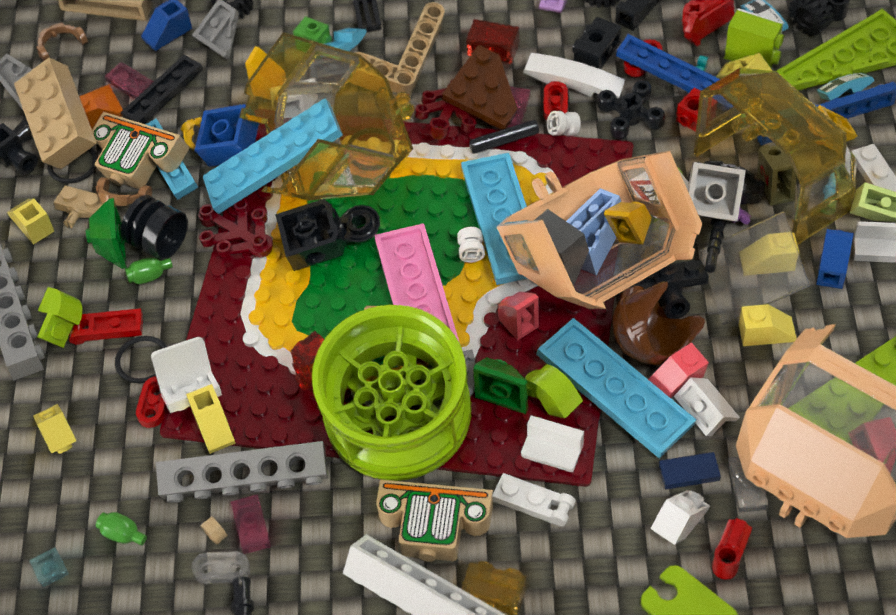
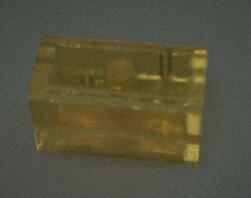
M480 561L477 564L470 562L461 589L506 615H519L526 592L527 578L519 570L507 568L504 571L494 568L488 562Z

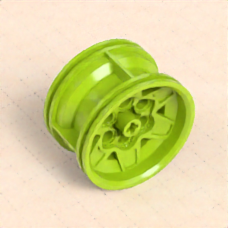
M376 306L357 312L343 320L328 334L321 344L313 365V391L323 416L329 440L337 454L350 467L376 479L391 481L409 480L436 470L457 452L470 426L471 399L467 384V370L463 350L456 336L441 320L428 312L410 306ZM385 356L383 361L384 363L382 365H379L378 363L372 361L376 358ZM417 358L427 362L434 369L428 370L422 365H417ZM395 366H403L400 370H392ZM368 377H377L374 381H366ZM417 380H424V381H425V382H424L423 384H421V385H415V384H413V383H414L415 381H417ZM346 388L354 393V399L347 405H344V395ZM444 398L440 409H438L433 403ZM366 401L374 402L372 405L368 407L362 406V404ZM413 405L422 406L419 410H410ZM387 416H395V417H396V418H395L394 420H392V421H389V422L384 421V419H385ZM371 429L373 430V435L365 431Z

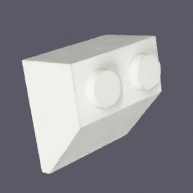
M694 162L691 167L688 192L698 215L737 222L746 170Z

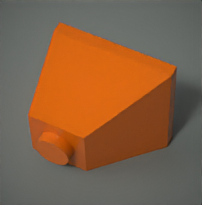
M110 84L79 96L92 130L103 112L122 117L120 112L123 109Z

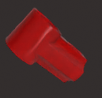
M738 518L729 519L720 543L715 549L712 570L720 579H732L738 573L739 563L752 532V527L744 520ZM722 559H727V560L731 561L732 563H725V562H723V561H721V560H722Z

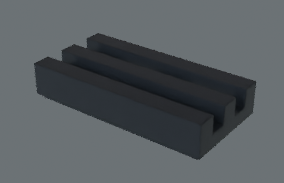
M353 0L358 28L366 29V32L382 30L376 0ZM368 3H372L376 22V25L373 26L369 13ZM359 4H363L367 27H363Z

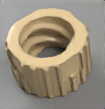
M212 516L201 525L203 531L216 545L227 537V533Z

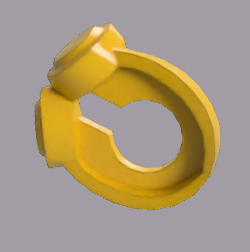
M201 117L187 120L180 129L183 132L184 141L190 147L189 149L196 152V144L192 142L193 128L198 126L200 129Z

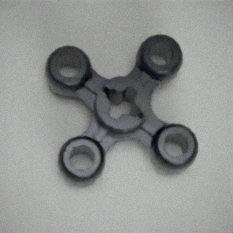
M645 80L637 81L633 85L632 93L624 95L621 99L616 98L615 93L611 90H603L598 94L597 106L600 111L607 113L615 110L620 115L614 118L610 124V133L613 138L619 140L626 138L629 134L630 126L638 124L641 120L645 121L646 125L653 130L663 127L665 123V112L660 107L646 109L642 105L651 97L652 89L649 82Z

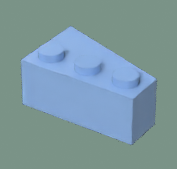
M601 188L566 221L584 233L589 252L581 269L596 276L616 239L612 228L604 216V212L606 209L621 202L619 195Z

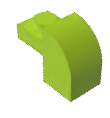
M48 287L38 308V311L46 314V317L37 337L64 348L73 325L80 324L82 304L79 299L58 289Z
M546 364L541 370L531 371L525 377L527 380V396L539 398L548 415L565 419L583 402L572 382L552 365Z

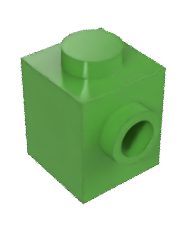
M304 17L293 31L296 48L317 56L321 55L320 45L332 41L329 25L308 17Z

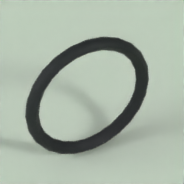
M92 147L88 150L92 154L93 163L91 168L80 177L62 178L56 175L52 165L47 164L48 172L53 179L62 183L83 181L97 168L95 166V162L98 159L97 153Z
M139 336L132 338L122 345L115 357V367L118 374L126 381L138 384L145 383L149 378L155 377L156 374L145 378L128 376L122 370L120 361L124 351L132 344L140 341H151L157 343L162 349L166 348L167 345L159 338Z

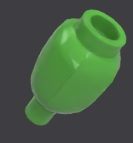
M150 257L132 262L130 267L125 269V273L129 283L144 284L159 278L163 270L173 268L170 258L160 261L157 258Z
M103 512L96 521V528L100 529V533L104 537L122 544L135 542L142 546L147 539V535L137 530L133 520L120 513L111 512L107 514Z

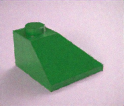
M110 198L89 218L90 228L86 229V238L88 244H93L94 250L98 255L124 269L127 268L125 241L121 237L122 220L114 198Z
M488 357L475 364L473 374L476 398L524 414L527 413V380L512 365L507 364L503 360H494Z

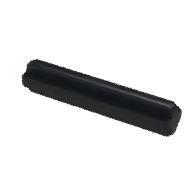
M536 120L527 121L471 139L469 146L472 153H478L538 134L539 125Z

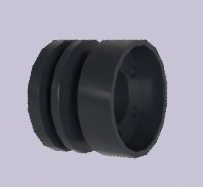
M143 195L137 198L125 213L121 224V237L126 243L144 250L159 260H165L177 252L185 239L188 230L187 215L169 205L166 206L163 202L149 195Z

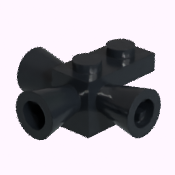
M26 116L13 131L4 123L0 124V163L5 167L13 164L21 175L30 174L38 163L37 156L25 151L22 146L23 143L34 139Z
M657 248L648 251L643 256L642 263L644 264L662 254L664 250ZM701 259L669 264L631 287L641 286L644 289H648L661 282H668V287L658 300V303L662 307L664 306V312L668 318L679 319L684 317L690 310V303L682 295V289L708 284L709 275L705 271Z

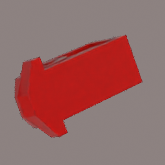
M691 0L684 5L682 17L684 38L697 47L701 45V39L732 20L735 15L734 0Z

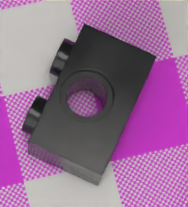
M596 17L591 24L586 26L582 37L574 42L572 47L574 61L602 69L621 43L622 26Z

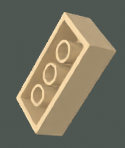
M47 58L14 83L42 162L62 169L97 144L68 66L54 59Z

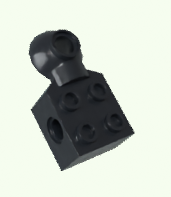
M325 199L275 214L285 255L294 271L343 256L347 243L367 242L377 234L380 227V217L372 207L366 205L354 206L348 209L342 217H339L336 210Z

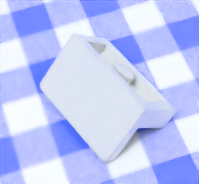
M857 222L853 236L854 261L896 263V223Z
M691 377L674 395L684 410L696 419L695 423L706 436H713L726 421L736 422L740 418L708 379Z
M530 416L527 424V438L521 450V457L573 472L584 445V431Z

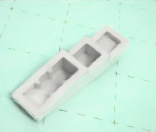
M536 53L529 55L523 73L546 84L553 81L562 82L568 89L570 87L589 97L594 92L599 94L603 90H611L615 93L616 98H619L625 79L580 62Z

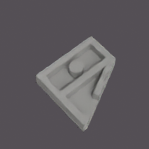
M217 0L193 33V36L228 60L231 54L239 12L223 0Z

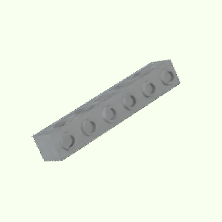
M0 242V348L6 367L14 381L44 370L41 360L45 358L40 343L35 344L34 340L38 339V334L34 324L29 325L28 323L32 316L27 304H22V301L26 298L21 285L16 286L15 282L19 281V277L15 267H10L9 263L13 262L11 253L8 248L3 249Z
M323 441L156 462L158 495L162 499H167V503L184 501L183 497L194 496L195 499L211 498V493L222 492L223 496L237 495L239 490L250 489V492H262L267 490V486L278 485L279 489L295 487L294 483L306 482V485H318L322 483V479H328L326 451ZM303 460L306 463L303 471L298 473L291 471L293 462ZM270 463L276 464L278 469L274 475H264L266 465ZM248 467L250 469L249 476L243 480L237 479L236 473L238 469ZM215 470L221 471L222 477L220 481L210 483V473ZM193 474V483L190 486L183 487L181 485L183 476Z

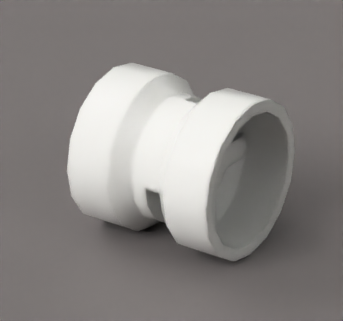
M552 111L547 119V129L551 135L564 134L565 136H575L581 127V120L576 112H566L564 114L562 111Z
M477 227L461 229L457 233L458 244L460 245V259L469 263L480 261L485 256L482 244V231Z

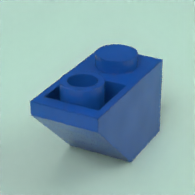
M168 0L155 8L141 35L142 40L154 51H157L192 29L188 9L178 0Z
M826 230L816 285L843 289L854 233L842 230Z

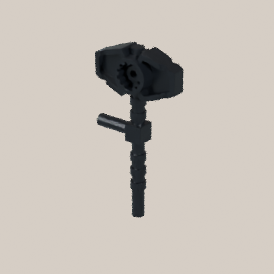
M706 161L703 163L746 170L741 166L737 167L733 164L723 163V161ZM748 170L745 172L740 204H747L749 202L753 204L760 203L764 194L765 182L755 178V175ZM710 218V225L713 226L710 231L711 235L709 237L708 254L705 264V271L708 273L715 272L722 244V236L728 220Z

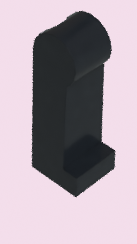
M660 0L621 1L616 6L615 23L634 31ZM631 16V22L626 21L624 18Z

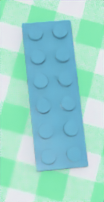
M324 98L312 105L301 114L293 117L290 121L203 175L212 207L218 214L343 136L327 99Z
M504 153L461 162V170L479 229L482 231L483 242L496 285L528 279L518 274L497 229V226L505 218L526 207L510 154Z
M574 318L537 350V356L547 364L560 370L576 389L658 458L664 455L696 422L692 415Z

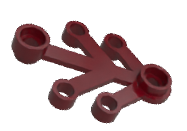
M446 88L424 91L421 99L422 104H418L415 107L414 115L418 119H427L429 113L443 110L440 117L433 118L430 121L429 132L437 140L444 139L448 134L449 120L453 112L460 119L461 129L465 132H473L476 126L475 119H478L444 100L436 102V99L442 98Z
M245 198L234 204L237 213V224L219 215L210 204L203 205L200 208L198 217L203 226L212 227L217 225L227 231L219 234H214L211 230L201 232L199 240L202 246L211 247L217 244V252L223 258L229 257L232 254L249 251L259 258L266 257L271 253L273 240L266 234L265 223L268 217L263 208H257L251 213L255 224V235L248 231L250 205ZM243 240L244 243L231 245L230 241Z

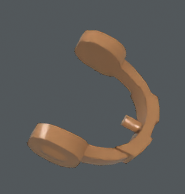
M59 23L44 29L39 34L38 46L36 47L41 59L45 61L49 58L44 44L52 36L57 37V34L71 33L82 45L87 43L88 40L80 26L75 28Z
M103 177L98 180L96 186V193L100 201L105 203L108 199L114 198L117 206L132 204L143 195L152 196V187L146 185L142 186L138 193L132 196L131 194L118 195L109 193L110 181L108 178Z

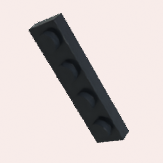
M183 55L120 112L122 118L145 124L203 71L202 65L192 58Z

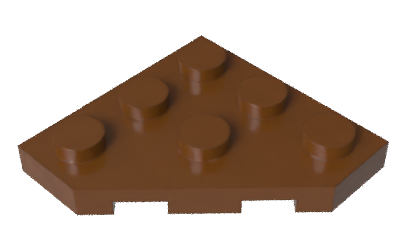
M478 45L443 92L442 100L502 130L507 128L517 115V106L500 55Z

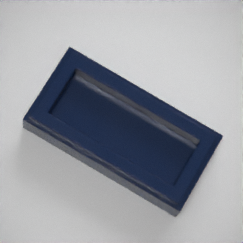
M714 452L659 461L665 490L716 482L721 479Z

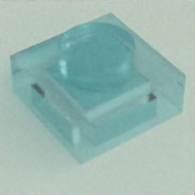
M56 547L29 560L42 588L69 575Z

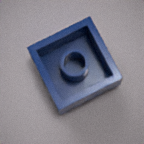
M246 104L204 111L195 146L196 153L209 167L221 165L232 156L255 143L259 120Z

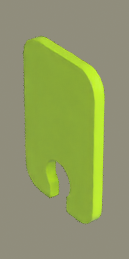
M679 566L668 567L659 577L666 584H671L676 588L677 596L674 599H662L651 586L641 596L642 608L650 615H737L733 607Z

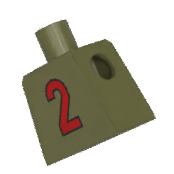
M784 145L761 146L758 149L757 176L758 179L765 182L764 193L770 206L794 201L797 177L796 161Z

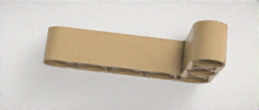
M436 2L426 4L399 65L362 52H355L349 59L347 78L355 84L399 100L408 99L412 95L441 29L445 13L444 7Z

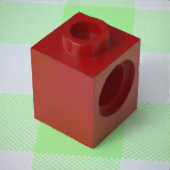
M694 87L678 104L676 121L682 126L697 132L713 114L715 98Z

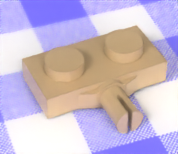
M64 186L53 202L55 209L69 214L63 222L68 228L69 226L73 228L78 218H90L104 204V202L100 201L98 194L69 186Z

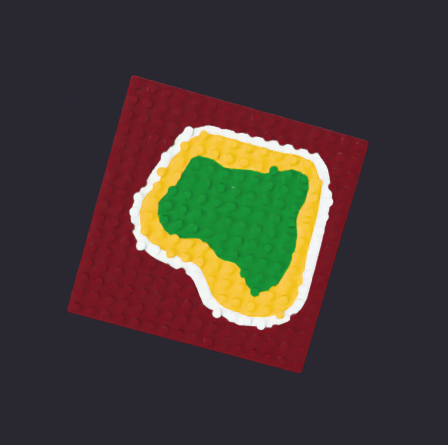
M255 109L253 114L259 120L255 142L292 118L281 121L273 110ZM335 115L343 136L245 197L250 205L248 231L255 235V224L251 213L257 208H263L268 217L265 223L266 234L273 240L272 251L268 256L262 258L254 256L250 251L232 254L229 257L223 258L217 252V244H214L186 339L187 341L201 337L205 342L211 371L222 393L221 396H218L235 441V444L231 446L264 449L323 441L326 457L341 458L329 440L323 416L314 395L312 372L315 357L328 334L343 320L364 310L366 306L393 305L376 246L375 236L367 242L347 243L343 256L296 271L292 269L285 255L275 214L325 199L336 210L339 217H342L348 209L358 205H366L375 209L380 217V227L377 234L424 224L463 351L473 350L475 363L486 357L494 360L500 359L512 365L525 378L531 371L541 370L547 364L536 355L538 348L573 318L609 346L615 296L603 302L606 309H588L555 297L529 279L496 285L484 242H482L485 252L483 259L472 263L464 262L460 259V245L458 244L457 233L466 227L479 228L461 170V162L509 153L526 206L540 199L532 185L534 179H541L548 193L551 194L553 191L549 188L545 179L547 172H554L561 186L564 187L594 170L622 159L632 158L633 143L630 141L538 133L478 153H472L469 146L471 139L499 130L475 128L473 132H465L461 129V126L449 125V131L445 138L437 140L431 136L429 132L430 124ZM381 129L389 132L395 138L397 154L389 164L376 169L362 168L350 159L348 146L351 139L361 131ZM368 134L362 136L354 143L352 153L357 160L363 163L375 164L386 160L392 154L394 146L391 140L384 135ZM234 205L224 210L223 217L237 224V213ZM219 227L218 234L227 232ZM236 240L230 241L231 245L244 243V241ZM621 248L606 256L597 276L581 269L573 285L575 291L588 296L616 280ZM519 291L535 293L539 299V327L517 340L499 321L498 304L504 298L513 296ZM385 356L376 358L372 361L378 363L379 365H382L384 363L383 361ZM427 362L417 363V365H422L426 368L429 366ZM395 366L392 370H400L403 366ZM368 377L366 381H374L377 377ZM346 388L344 395V405H347L354 399V393ZM578 389L576 390L583 402L565 419L548 415L541 401L536 397L527 396L528 410L524 414L476 398L474 391L470 396L471 421L467 435L457 452L436 470L501 477L504 473L522 480L588 487L592 482L601 409ZM366 401L362 404V406L368 407L372 405L374 402ZM413 405V406L410 408V410H413V411H416V410H419V409H420L419 407H417V406H415V405ZM191 407L172 413L169 412L168 408L166 409L160 427V434L163 438L204 442ZM387 416L384 419V421L389 422L394 420L396 417ZM530 416L584 431V445L573 472L521 457V450L527 438V424ZM373 430L365 431L373 435Z

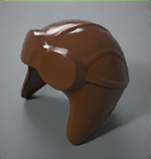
M661 282L648 289L634 286L625 289L620 294V301L613 315L614 336L621 350L639 362L654 365L663 364L671 355L690 344L704 327L705 319L698 315L682 319H670L665 315L664 308L658 303V300L666 291L668 282Z

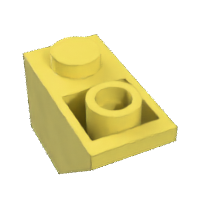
M27 199L7 212L8 216L33 245L55 232L48 214L35 199Z
M211 384L186 394L209 454L235 444L213 385Z

